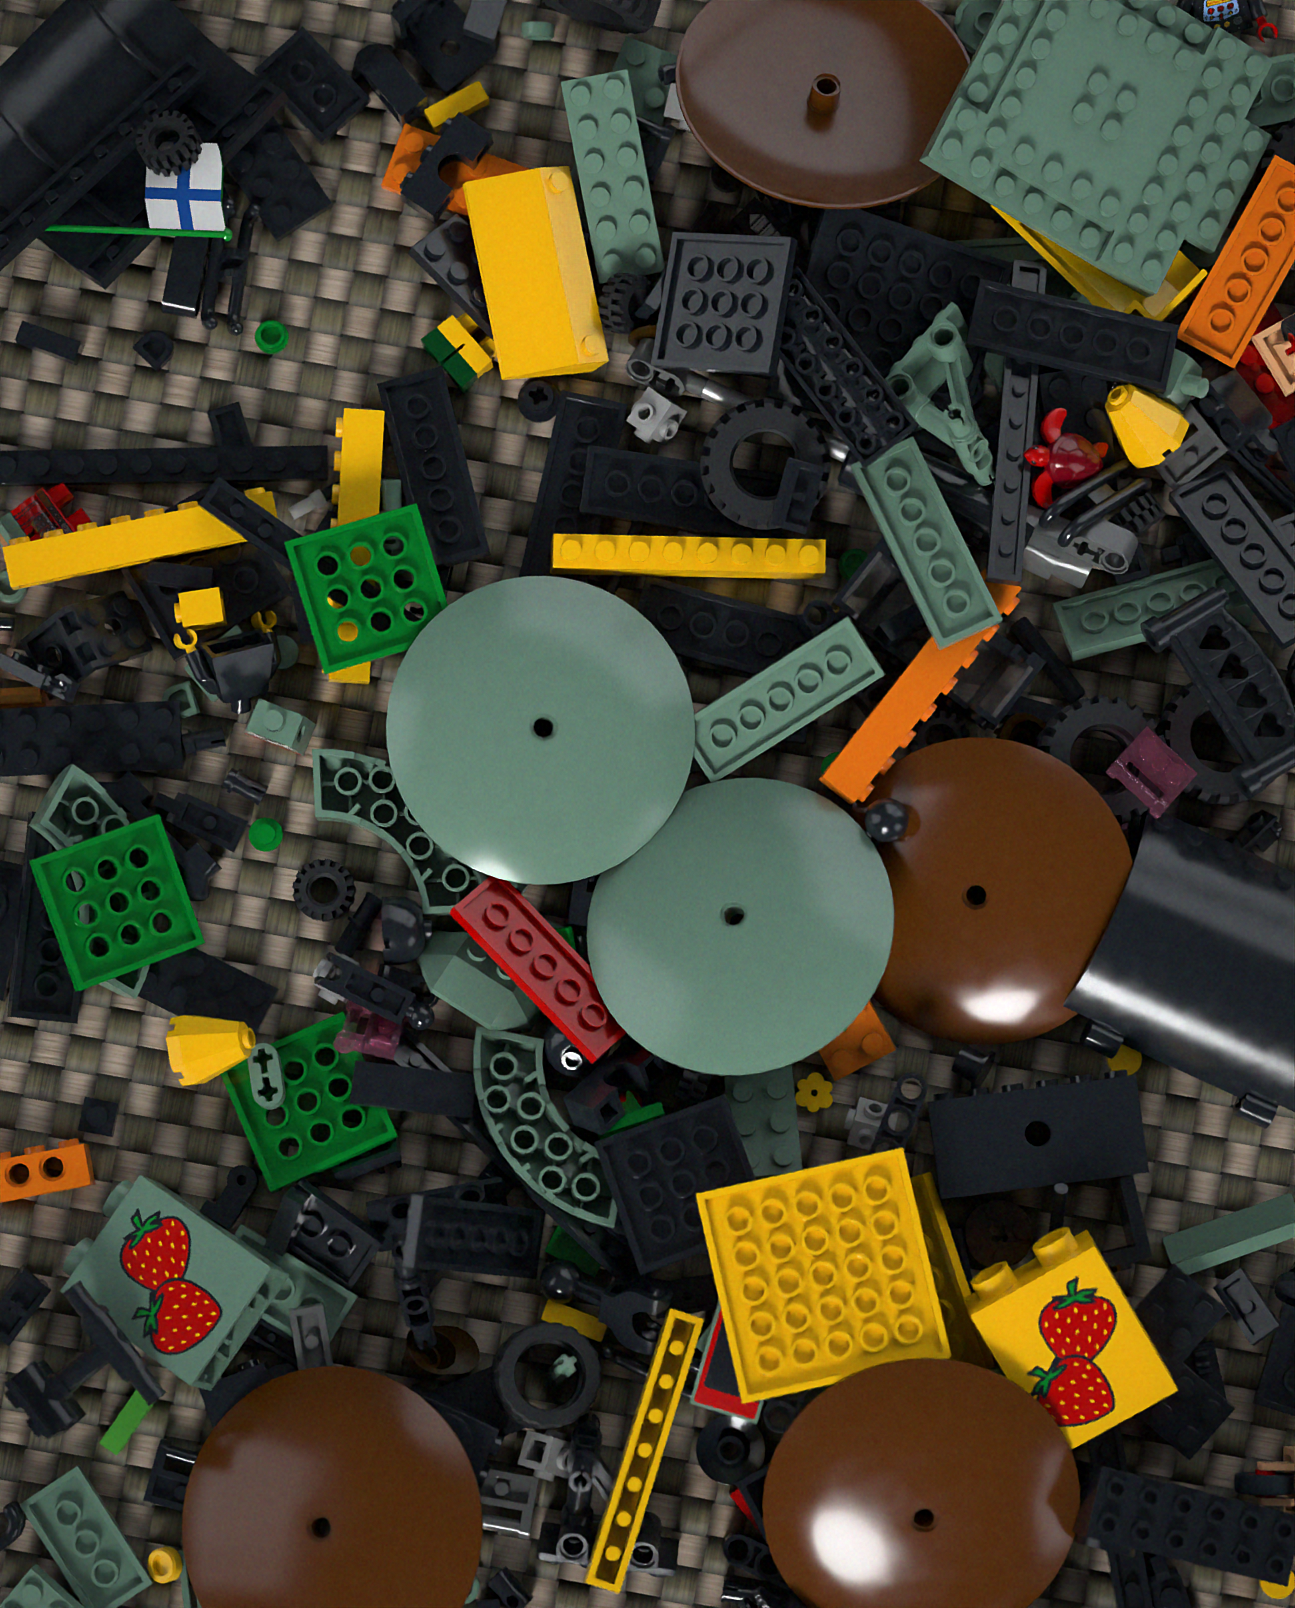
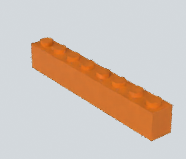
M986 566L980 572L984 582L986 576ZM985 582L1000 615L1004 612L1008 616L1020 602L1016 595L1022 587ZM996 624L940 651L931 635L818 780L849 805H852L857 799L863 802L875 787L870 782L879 772L884 776L896 760L891 756L898 746H901L903 749L906 748L916 735V732L912 730L919 719L924 722L928 720L937 708L933 701L940 692L945 696L958 681L954 676L961 666L967 669L979 654L975 650L976 646L982 639L988 642L1000 626Z

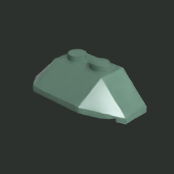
M433 932L432 939H428L425 942L424 951L415 959L417 964L420 965L423 977L431 993L489 1030H521L522 1032H530L543 1014L538 1006L467 932Z

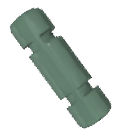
M566 1354L561 1355L543 1373L546 1377L543 1381L544 1386L548 1387L551 1385L554 1389L558 1388L576 1370L574 1366L577 1362L574 1356L568 1358Z

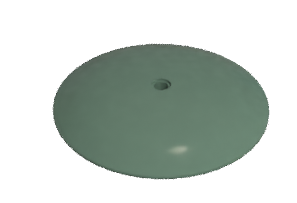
M525 576L495 582L464 595L435 616L419 633L402 660L392 685L387 708L386 739L390 767L405 805L420 827L445 852L461 863L498 879L535 885L561 884L588 878L618 865L635 854L660 830L679 801L690 773L694 754L695 719L691 693L675 654L663 636L640 612L619 597L585 582L562 577ZM537 720L547 721L551 726L550 736L544 738L537 736L533 730L534 722Z
M763 778L721 780L697 786L683 792L671 815L648 843L623 862L601 872L592 895L588 914V957L593 978L606 1007L618 1024L645 1049L663 1060L701 1073L716 1075L762 1073L782 1068L820 1050L839 1036L865 1008L883 976L891 952L894 935V904L888 874L872 841L860 825L832 801L814 791L779 780ZM737 914L744 915L743 920L739 924H729L733 916Z

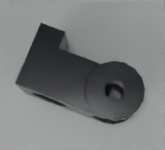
M238 1165L232 1168L227 1176V1186L217 1202L213 1203L210 1200H206L200 1212L228 1230H232L259 1185L257 1172L245 1165Z

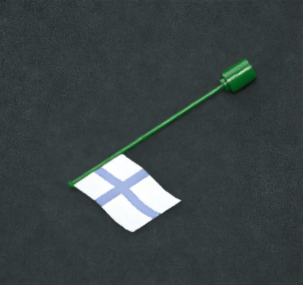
M163 142L158 150L171 148L177 142ZM217 143L200 144L202 151L201 154H196L198 161L196 163L190 161L189 165L191 168L188 171L184 167L180 168L181 174L175 176L173 171H170V177H164L162 172L160 175H156L146 167L145 203L150 228L52 224L45 231L224 238L225 242L230 241L233 237V232L226 228L222 206L224 167L220 149Z

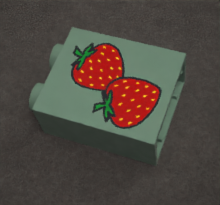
M142 1175L137 1178L134 1184L129 1180H124L116 1186L104 1204L103 1214L110 1219L96 1240L93 1241L88 1237L82 1239L67 1256L63 1265V1271L70 1277L60 1291L64 1293L81 1280L82 1285L97 1304L106 1305L110 1310L108 1314L132 1344L190 1386L211 1391L290 1274L211 1218L201 1213L197 1208L163 1184Z

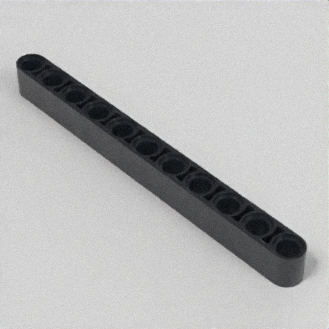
M912 1072L906 1073L897 1081L868 1155L875 1154L877 1148L883 1145L890 1146L893 1150L903 1148V1151L905 1150L927 1093V1084L921 1075ZM905 1082H917L921 1087V1094L914 1099L905 1097L901 1091V1087ZM895 1113L905 1115L909 1123L907 1128L903 1131L891 1129L888 1124V1119L891 1115ZM808 1389L802 1390L797 1394H784L769 1398L764 1411L766 1426L773 1432H785L799 1414ZM775 1407H785L790 1413V1420L784 1427H775L770 1421V1412Z

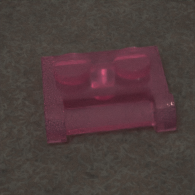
M1145 727L1105 771L1112 779L1116 777L1150 809L1148 812L1155 819L1164 813L1175 798L1198 774L1148 727ZM1129 761L1164 792L1160 799L1125 768Z
M348 1000L346 1005L348 1013L341 1032L337 1033L335 1037L334 1048L344 1054L350 1053L353 1050L394 1060L407 1017L405 1016L401 1025H398ZM364 1014H370L364 1035L356 1034L360 1017Z

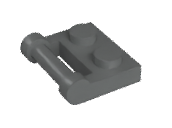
M1191 402L1182 414L1188 423L1191 424L1193 422L1199 431L1182 443L1177 450L1167 455L1166 459L1159 465L1154 466L1172 490L1188 483L1229 450Z
M490 1468L482 1488L479 1489L481 1503L522 1510L521 1520L482 1513L483 1528L516 1533L518 1538L529 1539L539 1478L532 1475Z

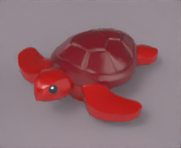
M1064 408L1051 410L1040 425L1041 436L1048 446H1031L1023 453L1030 464L1044 467L1033 478L1031 490L1037 504L1045 509L1053 503L1051 492L1053 483L1061 488H1074L1096 475L1104 466L1102 458L1105 457L1109 448L1107 443L1097 442L1092 445L1086 438L1075 433L1061 434V426L1067 415V410Z

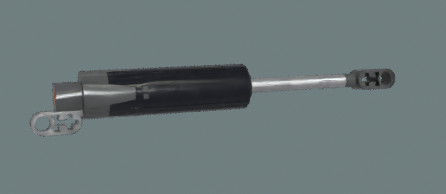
M641 339L625 365V370L630 378L671 397H678L682 395L684 390H687L728 410L746 401L755 400L695 371L660 369L651 366L655 339ZM822 430L828 443L830 457L843 462L837 478L838 485L864 496L851 470V464L858 462L857 458L842 439ZM921 451L965 543L987 553L993 484L979 485L975 481L974 475ZM1028 500L1022 569L1046 580L1052 575L1078 588L1083 587L1093 565L1112 574H1122L1128 570L1138 546L1137 537L1132 532L1100 518L1080 531L1070 545L1064 548L1058 545L1057 539L1071 521L1058 516L1049 528L1044 529L1039 525V518L1046 509Z

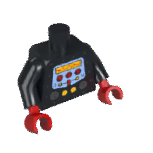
M1178 0L1175 5L1212 29L1219 26L1228 33H1234L1253 28V22L1256 21L1258 27L1255 34L1260 42L1265 43L1261 34L1264 27L1268 26L1271 28L1274 38L1278 36L1277 27L1266 20L1268 13L1263 0Z

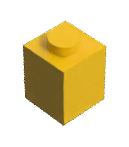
M219 587L178 593L179 603H174L175 618L177 624L182 623L185 630L191 629L194 631L227 626L223 592Z

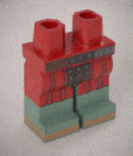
M64 483L58 484L48 491L42 487L34 495L0 518L1 547L10 546L9 540L29 536L30 541L44 539L43 533L52 530L63 529L64 534L77 532L76 526L91 523L92 520L82 508L68 518L65 516L61 509L72 502L75 497Z

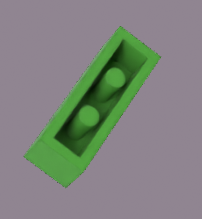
M135 1390L99 1444L116 1456L119 1455L154 1403L148 1406L139 1392Z

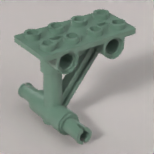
M951 302L945 310H941L936 315L933 324L927 331L915 339L911 349L902 360L897 361L892 366L885 380L920 425L914 431L924 428L954 448L964 469L974 475V479L979 485L986 486L992 483L989 475L994 479V468L991 465L993 457L988 447V440L983 437L974 419L966 377L973 370L972 359L965 347L968 326L958 305ZM946 379L952 402L947 407L951 414L946 409L943 413L930 400Z

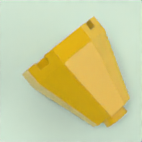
M1132 384L1117 386L1108 394L1105 409L1123 452L1137 469L1159 465L1166 459L1162 455L1166 450L1170 449L1174 452L1181 446L1190 424L1174 405Z
M182 1015L170 1018L169 1025H175L174 1030L167 1031L166 1035L170 1066L174 1073H182L184 1078L178 1079L182 1086L197 1085L210 1081L250 1057L252 1048L256 1045L255 1034L251 1028L247 1027L245 1022L198 1015Z

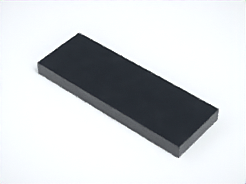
M355 1060L350 1105L472 1119L475 1096L473 1074Z

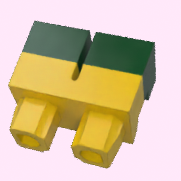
M467 313L460 315L457 319L451 315L421 339L422 347L439 366L443 367L444 372L463 394L473 386V383L479 377L493 368L492 361L497 357L494 341L489 336L479 344L473 339L471 335L480 327Z

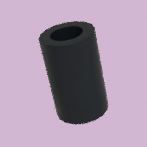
M506 1566L487 1583L508 1608H524L534 1598Z

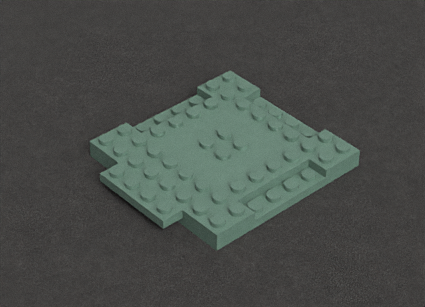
M1002 0L919 161L1139 294L1149 297L1157 294L1183 240L1188 241L1208 254L1215 251L1272 138V135L1249 122L1245 117L1274 61L1219 26L1212 29L1167 0Z

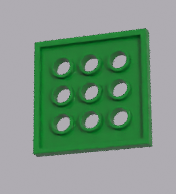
M417 503L284 542L324 675L407 651L428 623L448 606ZM390 537L400 539L403 543L402 553L397 556L388 555L383 547L384 541ZM364 547L369 551L370 561L366 565L358 566L352 562L350 554L354 548ZM325 556L335 559L338 566L337 571L329 576L320 573L317 567L318 561ZM399 570L409 571L413 576L412 586L407 589L397 587L394 583V574ZM369 579L375 580L381 589L379 596L373 599L366 598L361 593V584ZM335 589L344 591L348 598L347 604L339 609L333 608L328 603V594ZM409 603L419 604L423 609L422 619L417 622L407 620L404 616V607ZM382 612L389 616L391 621L389 629L379 632L372 627L371 617L375 613ZM350 622L356 626L358 634L353 641H344L339 637L338 627L342 623Z
M159 814L29 860L75 991L87 989L205 943ZM135 848L142 850L145 854V863L140 868L134 867L129 860V855ZM103 860L110 861L114 867L113 876L108 880L101 878L98 874V865ZM72 871L77 872L82 877V886L76 892L71 891L66 885V877ZM146 881L153 882L157 888L155 898L150 901L146 900L141 894V887ZM115 892L121 893L126 901L125 907L121 912H115L109 904L110 897ZM83 904L91 906L94 911V918L89 924L82 923L78 918V909ZM158 913L164 914L168 919V927L162 933L157 932L152 924L154 916ZM126 925L133 926L137 931V939L131 945L126 944L121 938V931ZM94 937L102 938L106 944L105 952L99 957L94 956L89 949V944Z
M344 1011L270 1044L280 1055L286 1090V1098L283 1104L278 1107L284 1109L286 1113L285 1120L280 1125H270L267 1117L271 1110L262 1108L254 1100L247 1059L220 1074L272 1194L298 1183L302 1178L307 1179L399 1137L387 1109L350 1105L355 1060L364 1062L366 1060ZM326 1048L334 1050L335 1060L331 1065L321 1066L318 1064L317 1056L321 1050ZM263 1051L261 1052V1058L256 1059L255 1063H259L263 1067L264 1073H268L267 1061L273 1060V1056H268ZM292 1063H300L304 1067V1073L298 1080H289L286 1077V1069ZM338 1079H344L349 1084L348 1092L342 1097H335L330 1092L332 1083ZM272 1088L267 1094L261 1096H264L270 1102L273 1100V1094L278 1093V1090ZM307 1093H312L317 1097V1105L311 1111H303L299 1107L300 1098ZM351 1110H358L362 1114V1121L355 1128H348L344 1125V1116ZM320 1124L328 1125L331 1130L330 1137L324 1142H316L312 1137L314 1128ZM290 1138L296 1139L299 1143L298 1152L291 1157L282 1155V1143Z

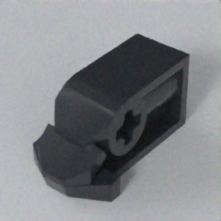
M378 43L367 45L357 53L351 77L355 82L363 78L403 128L404 124L409 125L429 107L428 97L393 55L395 50L390 44L381 45Z

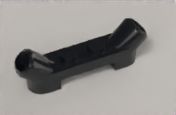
M130 771L118 782H99L119 808L121 807L124 812L131 813L136 818L133 822L153 815L145 805L154 796ZM164 827L175 860L180 864L179 871L190 901H205L209 897L210 879L222 868L200 844L195 843L187 851Z

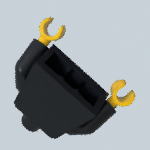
M272 611L265 612L266 624H263L260 612H256L251 617V623L256 630L200 643L199 650H196L195 647L197 634L193 630L186 629L187 634L190 636L188 645L181 642L178 633L174 635L173 640L176 647L185 649L187 652L185 658L195 679L209 694L217 695L223 703H230L231 711L234 713L243 714L251 710V697L265 694L269 690L270 680L281 663L282 658L277 634L272 632V627L275 626L277 617Z

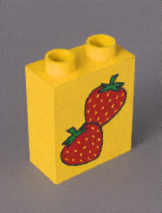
M1063 1227L1039 1239L1032 1246V1250L1037 1258L1014 1271L1011 1270L1007 1262H999L978 1273L970 1282L975 1292L965 1299L971 1318L1006 1378L1022 1387L1040 1402L1053 1417L1072 1450L1173 1394L1178 1389L1168 1368L1088 1230L1073 1236L1068 1227Z

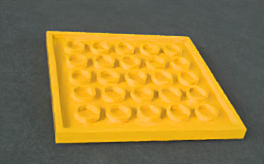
M903 1148L696 1194L742 1404L837 1383L856 1372L886 1362L913 1358L944 1359L951 1357Z

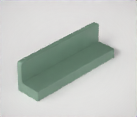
M1284 1194L1163 1237L1162 1242L1170 1265L1175 1263L1189 1275L1294 1238L1295 1202L1291 1194Z

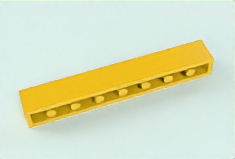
M344 408L343 417L336 418L335 437L342 438V450L335 451L334 471H340V485L333 484L332 505H338V518H331L330 528L379 514L385 411ZM356 547L351 551L350 556L354 564L363 566L370 561V553L366 548ZM366 580L375 587V580ZM328 598V603L331 606H333V608H342L337 603ZM344 622L338 627V635L342 640L349 642L357 637L358 630L353 623ZM371 661L330 673L328 682L369 684Z
M264 487L244 491L246 497L278 518L272 491L265 492ZM197 501L177 505L178 511L165 513L164 508L145 511L144 518L131 520L130 515L110 519L111 525L97 527V522H91L76 526L77 532L64 534L63 529L44 532V539L30 541L29 536L9 540L10 546L2 547L10 586L13 590L242 543L247 540L200 508Z
M553 534L551 539V574L820 580L825 574L826 540L593 534Z
M671 1308L666 1312L583 1579L584 1583L620 1593L704 1319Z

